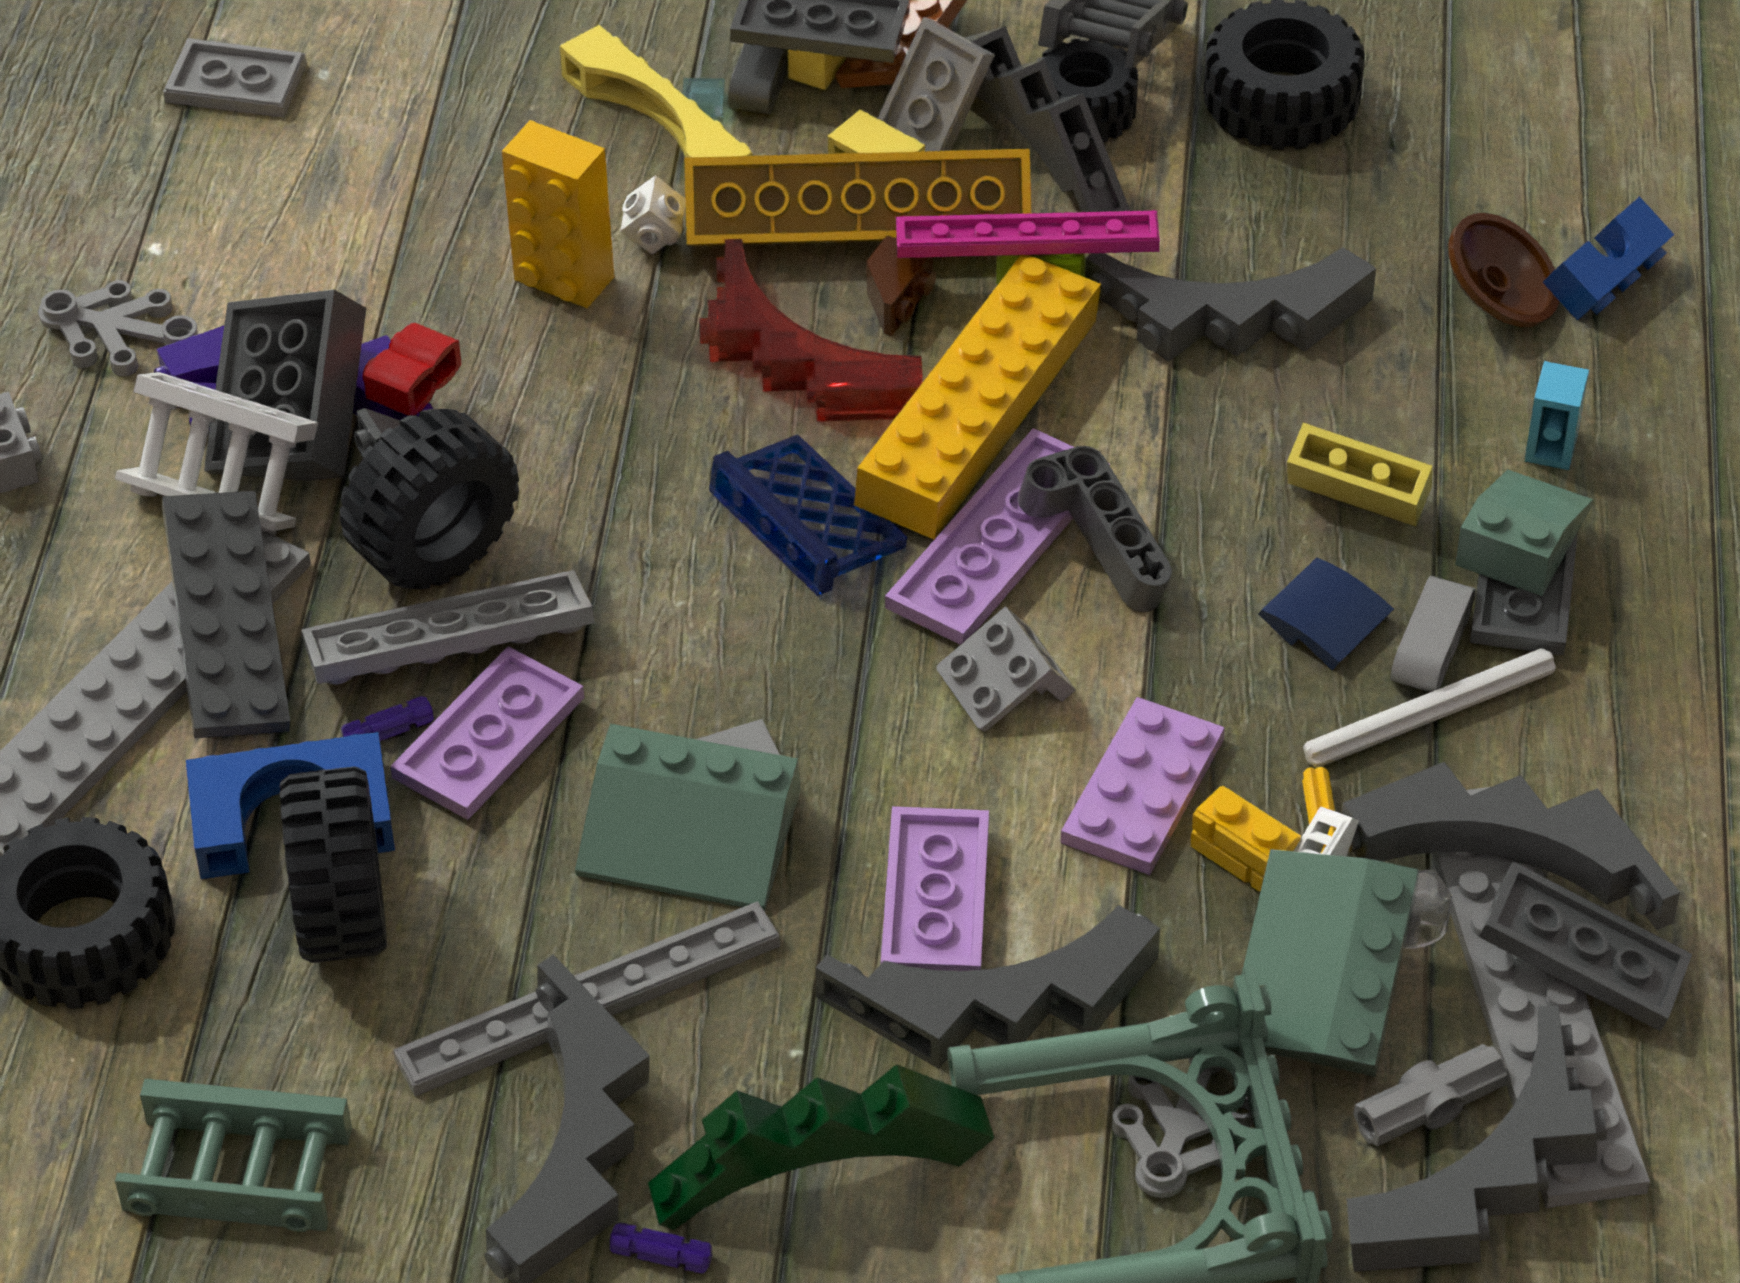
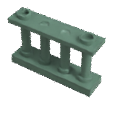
M144 1079L140 1098L146 1123L154 1127L140 1175L117 1172L115 1184L123 1211H131L141 1216L162 1214L279 1226L296 1232L307 1230L327 1231L329 1222L323 1193H316L315 1188L326 1145L330 1143L348 1145L352 1125L346 1098ZM178 1128L204 1131L191 1180L161 1177L174 1130ZM229 1133L255 1136L242 1185L212 1182L224 1137ZM279 1138L306 1141L293 1190L263 1187L275 1140Z

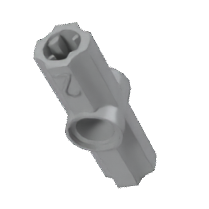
M1482 1044L1439 1065H1436L1432 1060H1426L1414 1065L1403 1074L1397 1085L1355 1104L1353 1115L1359 1126V1132L1367 1143L1380 1146L1424 1124L1429 1129H1438L1447 1125L1459 1115L1464 1105L1505 1086L1508 1074L1504 1068L1502 1057L1493 1046L1487 1047Z

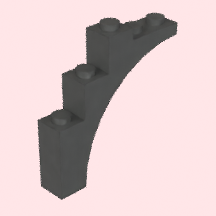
M1344 247L1320 262L1290 274L1258 281L1235 283L1192 282L1155 275L1124 264L1106 253L1090 254L1086 257L1085 278L1101 284L1099 300L1120 312L1126 319L1137 324V341L1142 343L1146 349L1154 351L1167 361H1171L1203 336L1208 337L1214 344L1223 347L1237 357L1271 330L1283 340L1289 341L1305 352L1373 300L1376 268Z
M1559 1005L1538 1007V1042L1530 1075L1515 1105L1491 1135L1462 1159L1426 1179L1389 1192L1347 1199L1354 1272L1481 1262L1480 1241L1490 1240L1488 1216L1540 1212L1539 1191L1549 1190L1547 1166L1598 1162L1597 1141L1607 1140L1604 1110H1593L1591 1089L1579 1090L1577 1068L1566 1067L1565 1056L1574 1055L1571 1024L1561 1025Z

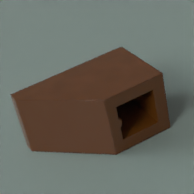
M889 235L883 239L866 261L867 295L884 334L892 337L902 322L906 323L910 320L915 305L923 295L928 296L931 293L936 281V272L933 271V257L897 258V239Z

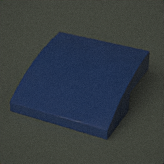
M1316 557L1258 615L1291 646L1300 639L1331 670H1334L1389 616L1394 608L1351 574Z

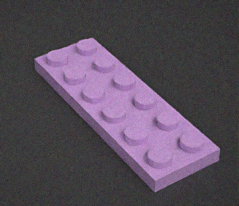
M1033 428L885 595V608L960 645L978 630L1073 519L1069 510L1044 518L1031 517L1023 512L1017 501L1026 469L1032 461L1073 448V446Z

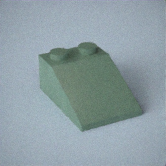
M1507 470L1477 498L1460 529L1455 565L1543 596L1590 511L1593 499Z

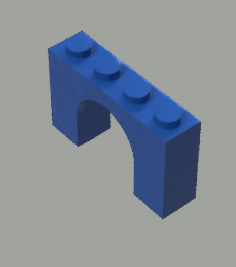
M379 733L354 734L347 737L305 741L298 744L257 748L250 751L209 755L186 760L194 849L200 878L208 879L250 872L245 835L247 820L260 803L271 796L279 794L280 782L289 774L352 766L366 771L378 853L395 851Z

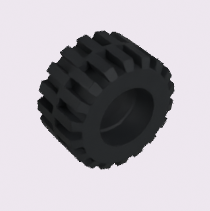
M1071 39L1069 43L1062 41L1055 49H1046L1042 53V58L1037 59V61L1045 60L1059 97L1064 98L1081 93L1084 94L1103 143L1108 142L1110 137L1118 138L1123 135V130H1128L1132 126L1133 119L1136 117L1138 69H1136V66L1133 69L1125 67L1127 51L1122 48H1114V45L1091 39Z

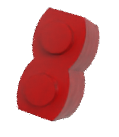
M418 323L409 324L392 337L389 349L382 351L375 358H371L365 365L362 377L366 398L408 416L418 414L429 403L435 391L450 382L462 364L459 340Z

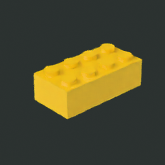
M529 120L502 150L514 280L588 309L614 278L605 148Z

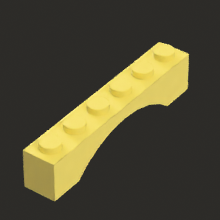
M600 25L560 45L562 77L586 98L614 102L648 115L661 124L676 139L685 157L753 156L750 148L744 142H739L719 121H714L699 108L694 100L686 98L674 88L670 80L662 78L649 67L642 57H637L624 46L618 37L612 36Z

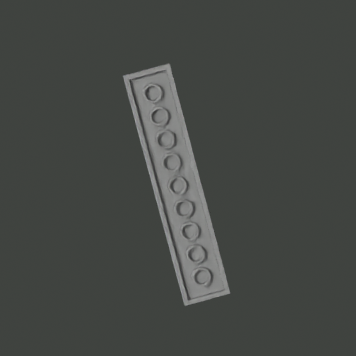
M263 531L262 539L273 604L311 566L309 552ZM172 581L0 751L1 856L5 853L3 847L16 836L20 840L28 836V829L42 824L43 828L55 825V820L61 819L186 693L187 685Z
M1490 787L1470 789L1467 792L1473 795ZM1432 852L1431 855L1493 1046L1502 1057L1504 1068L1508 1074L1506 1086L1513 1106L1530 1075L1538 1042V1007L1559 1005L1561 1025L1571 1024L1574 1055L1565 1056L1566 1067L1577 1068L1579 1090L1591 1089L1593 1110H1604L1607 1140L1597 1141L1598 1162L1547 1166L1549 1190L1541 1191L1546 1208L1647 1194L1650 1180L1584 991L1478 937L1503 877L1512 861L1544 877L1542 868L1514 859L1489 854Z

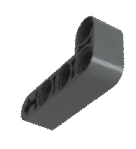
M744 44L729 85V109L767 115L772 114L788 71V49Z
M1077 446L1032 461L1026 469L1017 498L1019 507L1023 512L1031 517L1044 518L1069 510L1126 605L1140 612H1149L1157 608L1171 578L1172 569L1170 563L1100 451L1089 446Z

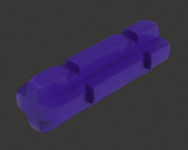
M420 696L407 701V707L403 708L401 704L366 716V722L360 723L358 719L344 724L341 727L342 737H347L354 734L378 732L379 740L383 741L410 731L409 726L412 724L418 728L431 723L434 720L433 710L428 699L425 696Z
M621 1222L616 1223L612 1229L609 1243L610 1251L613 1253L631 1257L632 1252L638 1253L637 1259L676 1268L680 1266V1263L686 1264L685 1270L697 1273H706L710 1266L713 1255L710 1243L694 1239L690 1240V1244L684 1243L685 1237L643 1228L641 1233L636 1231L637 1226Z

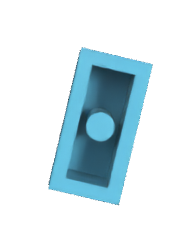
M1544 361L1534 397L1525 462L1565 470L1570 469L1579 433L1589 375L1588 369Z

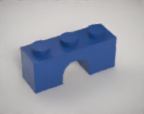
M1638 197L1594 237L1606 251L1608 257L1601 254L1588 240L1560 264L1543 281V284L1577 321L1590 309L1597 315L1616 298L1611 292L1614 288L1617 287L1623 293L1642 276L1637 270L1638 267L1643 265L1649 270L1667 254L1662 246L1675 234L1644 200Z

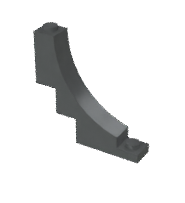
M1006 26L964 37L994 54V58L976 97L998 110L1022 133L1048 167L1062 192L1073 190L1082 212L1131 211L1084 94L1060 98L1044 59L1021 65Z
M1442 762L1343 802L1342 814L1359 820L1348 851L1349 853L1353 852L1357 858H1367L1383 862L1414 854L1469 852L1514 859L1559 875L1587 890L1606 905L1629 895L1635 910L1639 914L1645 915L1656 930L1674 923L1680 891L1598 788L1547 809L1521 775L1470 795L1447 764Z
M1118 905L1102 922L1083 936L1060 949L1018 964L983 970H931L909 967L884 960L868 978L854 965L849 963L843 964L827 954L816 966V998L939 1069L948 1059V1047L960 1046L973 1029L1000 1045L1023 1042L1029 1038L1050 1013L1082 1032L1097 1031L1158 959L1160 928L1154 925L1147 917L1141 914H1134Z
M554 954L537 965L538 988H536V994L542 1006L549 1012L548 1042L556 1058L563 1083L564 1108L560 1128L545 1164L530 1187L504 1215L486 1228L485 1260L498 1278L504 1279L507 1277L512 1283H531L618 1221L619 1194L600 1174L634 1151V1123L622 1112L617 1104L649 1083L650 1055Z

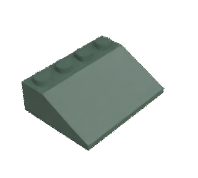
M610 723L596 766L575 874L577 876L738 907H745L758 901L765 912L801 791L798 758Z
M1270 849L1243 970L1244 967L1254 966L1259 985L1266 984L1269 989L1272 1012L1271 1015L1265 1016L1268 1039L1263 1043L1266 1053L1376 1077L1419 884V869L1367 858Z

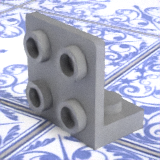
M1006 606L936 667L977 728L983 732L988 731L1034 690H1037L1040 694L1048 690L1061 702L1076 691L1032 628Z

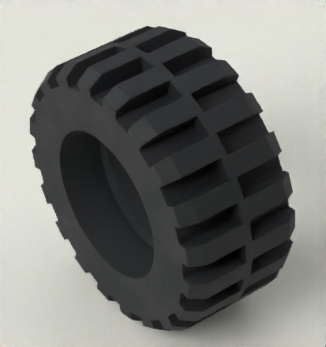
M1272 0L1271 3L1265 4L1262 1L1250 3L1247 9L1244 10L1240 7L1230 13L1228 19L1224 18L1214 28V32L1209 36L1205 59L1204 102L1208 111L1222 128L1228 127L1227 131L1239 140L1244 137L1248 139L1251 145L1261 147L1262 144L1271 145L1272 149L1284 150V146H1294L1295 150L1303 149L1313 142L1319 145L1328 141L1331 138V134L1336 136L1343 131L1358 113L1365 64L1364 46L1361 44L1355 30L1351 26L1348 27L1345 19L1338 14L1332 16L1328 8L1318 4L1316 7L1307 5V1L1295 0V3L1284 2V0ZM1272 72H1286V73H1292V74H1296V75H1295V76H1282V75H1275V74H1271V73H1272Z
M453 409L420 411L418 417L409 415L400 420V425L396 428H388L380 435L381 439L373 447L369 445L362 454L363 460L359 466L353 467L348 476L349 486L343 488L341 496L343 507L340 508V523L346 541L388 582H392L395 586L401 588L430 589L431 584L441 586L450 582V577L454 575L461 576L470 569L469 565L476 559L480 561L488 553L486 549L491 543L499 540L504 532L502 527L506 521L511 520L514 513L512 504L514 501H518L519 487L517 482H519V477L513 456L471 417Z
M356 766L289 774L280 782L281 819L290 900L300 956L311 963L378 955L387 948V935L378 849L367 773Z
M82 817V822H71L70 818L55 820L56 825L43 828L42 824L28 829V836L21 840L16 836L3 847L5 853L2 856L0 855V980L4 985L13 987L14 993L25 999L31 1000L36 996L38 1004L56 1008L57 1003H66L69 1009L83 1008V1003L96 1001L97 1005L110 1002L111 996L116 993L122 992L123 995H126L138 987L137 980L141 977L147 980L158 968L157 959L163 960L171 947L170 938L175 932V918L166 872L163 869L160 856L154 848L148 846L147 840L132 830L127 834L126 827L112 821H108L106 825L100 824L99 819L92 817ZM80 897H97L114 902V905L105 914L84 925L56 928L38 923V920L48 910L67 900Z

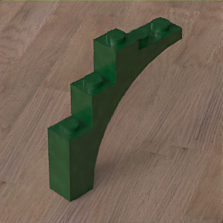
M896 1064L862 1093L816 1077L783 1106L736 1090L702 1119L706 1134L650 1180L648 1186L659 1225L675 1230L708 1206L740 1189L778 1174L818 1163L855 1157L876 1156L924 1158L960 1167L994 1140L995 1136L980 1096Z

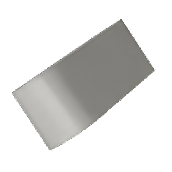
M1429 576L1398 647L1391 670V681L1427 692L1440 689L1468 622L1475 599V588Z

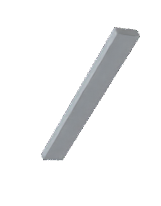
M757 901L582 972L574 977L611 1015H615L780 947V936ZM533 992L393 1049L394 1058L414 1097L547 1043L549 1012L540 1003L536 992Z

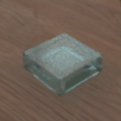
M725 78L683 79L682 94L686 98L694 100L699 108L709 117H723Z

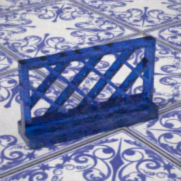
M798 434L737 459L729 451L713 456L709 491L817 596L832 590L834 578L906 548L908 537L891 521L854 506L856 488ZM795 452L805 462V465L781 461L779 458ZM755 469L771 472L770 478L755 477L749 470ZM776 473L802 478L801 485L776 481ZM807 479L827 482L833 490L806 486ZM774 494L798 498L797 505L782 503ZM803 499L830 504L829 509L826 511L802 506ZM834 506L854 508L860 516L833 512ZM801 520L825 524L824 531L809 529ZM830 526L857 530L856 537L830 533ZM862 531L882 534L886 539L882 541L861 538ZM828 546L853 550V553L837 559L838 555Z

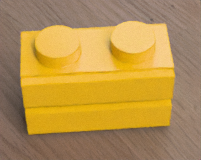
M1220 786L1193 813L1192 829L1194 830L1191 832L1190 846L1242 881L1249 882L1251 887L1261 892L1270 849L1294 851L1301 836L1225 786Z

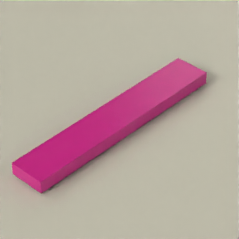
M1157 211L896 217L897 258L1159 252L1160 248Z

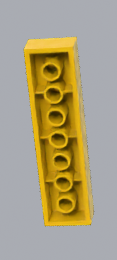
M1030 149L684 157L686 238L688 246L883 241L887 235L896 238V217L1031 213Z
M1020 255L857 467L854 506L935 540L1095 324L1101 284L1031 255Z

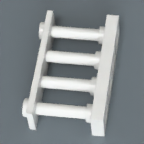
M160 372L137 375L134 392L150 397L149 404L153 405L140 467L117 470L115 480L131 484L130 491L144 496L153 497L157 496V493L164 496L217 493L198 487L197 481L210 423L215 422L216 419L229 422L232 436L219 493L238 492L250 435H255L256 431L270 435L269 442L272 443V449L258 506L261 532L266 531L276 535L277 530L295 527L296 518L276 512L290 449L295 448L298 442L314 440L318 422ZM176 406L190 410L189 417L193 418L179 480L157 473L170 411L175 410Z

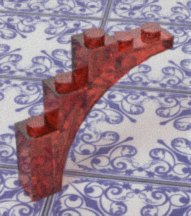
M725 239V257H716L717 283H725V287H717V300H708V318H700L699 320L700 344H709L710 362L753 361V374H762L763 392L807 390V404H816L817 422L894 420L923 383L922 356L890 355L851 348L822 338L796 324L773 306L756 285L745 261L742 239Z

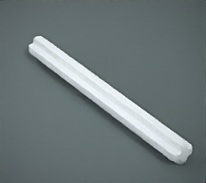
M1540 648L1307 741L1303 746L1305 759L1314 768L1322 767L1551 675L1556 669L1554 657L1550 651Z

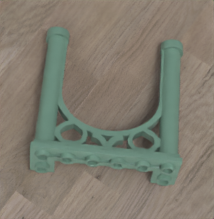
M1254 966L1244 967L1243 975L1234 976L1233 989L1223 985L1201 988L1187 997L1185 1001L1186 1012L1153 1022L971 1049L969 1044L948 1047L947 1055L951 1085L975 1095L1110 1075H1132L1156 1081L1178 1093L1196 1109L1208 1126L1219 1152L1222 1182L1217 1201L1204 1223L1186 1239L1175 1245L1155 1251L996 1275V1283H1265L1294 1278L1295 1283L1319 1282L1321 1268H1326L1328 1264L1325 1244L1332 1242L1331 1222L1326 1210L1319 1211L1315 1193L1309 1189L1302 1190L1299 1175L1303 1174V1162L1298 1144L1290 1145L1287 1130L1291 1129L1289 1106L1286 1099L1278 1100L1275 1086L1279 1085L1277 1061L1274 1055H1266L1263 1043L1268 1039L1265 1016L1271 1015L1272 1012L1270 993L1266 984L1259 985ZM1193 1058L1187 1074L1165 1063ZM1212 1066L1225 1068L1232 1074L1236 1089L1231 1094L1225 1096L1211 1094L1198 1084L1201 1072ZM1246 1096L1255 1128L1241 1125L1232 1115V1112H1235L1243 1105ZM1234 1145L1238 1146L1236 1155H1235ZM1262 1155L1269 1183L1257 1177H1245L1246 1166L1255 1157ZM1251 1196L1260 1199L1266 1205L1268 1214L1255 1217L1243 1225L1230 1210L1238 1199ZM1221 1229L1234 1240L1206 1248Z

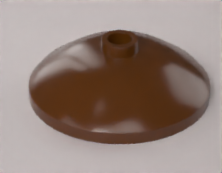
M1491 213L1471 214L1455 226L1448 243L1451 268L1460 288L1481 311L1500 322L1518 327L1537 326L1552 316L1560 301L1543 284V281L1555 268L1541 245L1527 231L1514 222Z

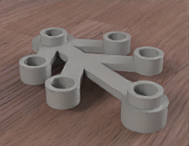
M123 280L110 282L105 288L79 297H75L73 293L67 290L51 291L42 298L38 310L40 321L44 326L61 330L70 345L69 351L72 363L80 368L94 365L98 355L95 343L90 339H85L79 325L95 328L110 354L113 373L123 377L135 373L138 369V362L135 351L126 346L120 334L165 343V346L198 335L195 320L184 315L171 317L163 325L132 319L145 313L156 318L169 315L173 309L171 295L165 289H154L149 291L146 296L133 300L131 286ZM104 304H108L111 307L101 312L92 310Z
M1188 1058V1061L1191 1064L1193 1058ZM1219 1066L1206 1068L1201 1072L1198 1084L1206 1089L1211 1075L1223 1068ZM1129 1075L1128 1090L1130 1094L1146 1102L1165 1134L1161 1146L1157 1147L1143 1126L1144 1116L1142 1110L1133 1104H1122L1113 1112V1132L1118 1137L1128 1140L1140 1159L1135 1169V1179L1140 1189L1153 1197H1171L1184 1188L1187 1175L1212 1165L1221 1168L1219 1152L1214 1139L1210 1145L1181 1154L1186 1141L1210 1132L1199 1113L1197 1114L1196 1109L1182 1096H1180L1176 1108H1174L1158 1082L1147 1079L1151 1084L1140 1085L1136 1081L1147 1078ZM1246 1096L1240 1108L1247 1109L1249 1113L1238 1114L1232 1112V1115L1241 1125L1251 1127L1254 1122ZM1129 1118L1134 1120L1136 1123L1132 1125H1125L1121 1123L1120 1120ZM1234 1145L1235 1155H1236L1238 1146ZM1163 1173L1168 1177H1157L1155 1174Z

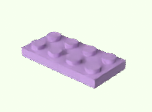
M508 646L390 766L392 779L468 820L584 699L583 685Z
M1136 697L1063 826L1060 843L1151 875L1224 740L1225 727Z
M892 806L881 963L885 960L909 967L931 970H981L989 810Z

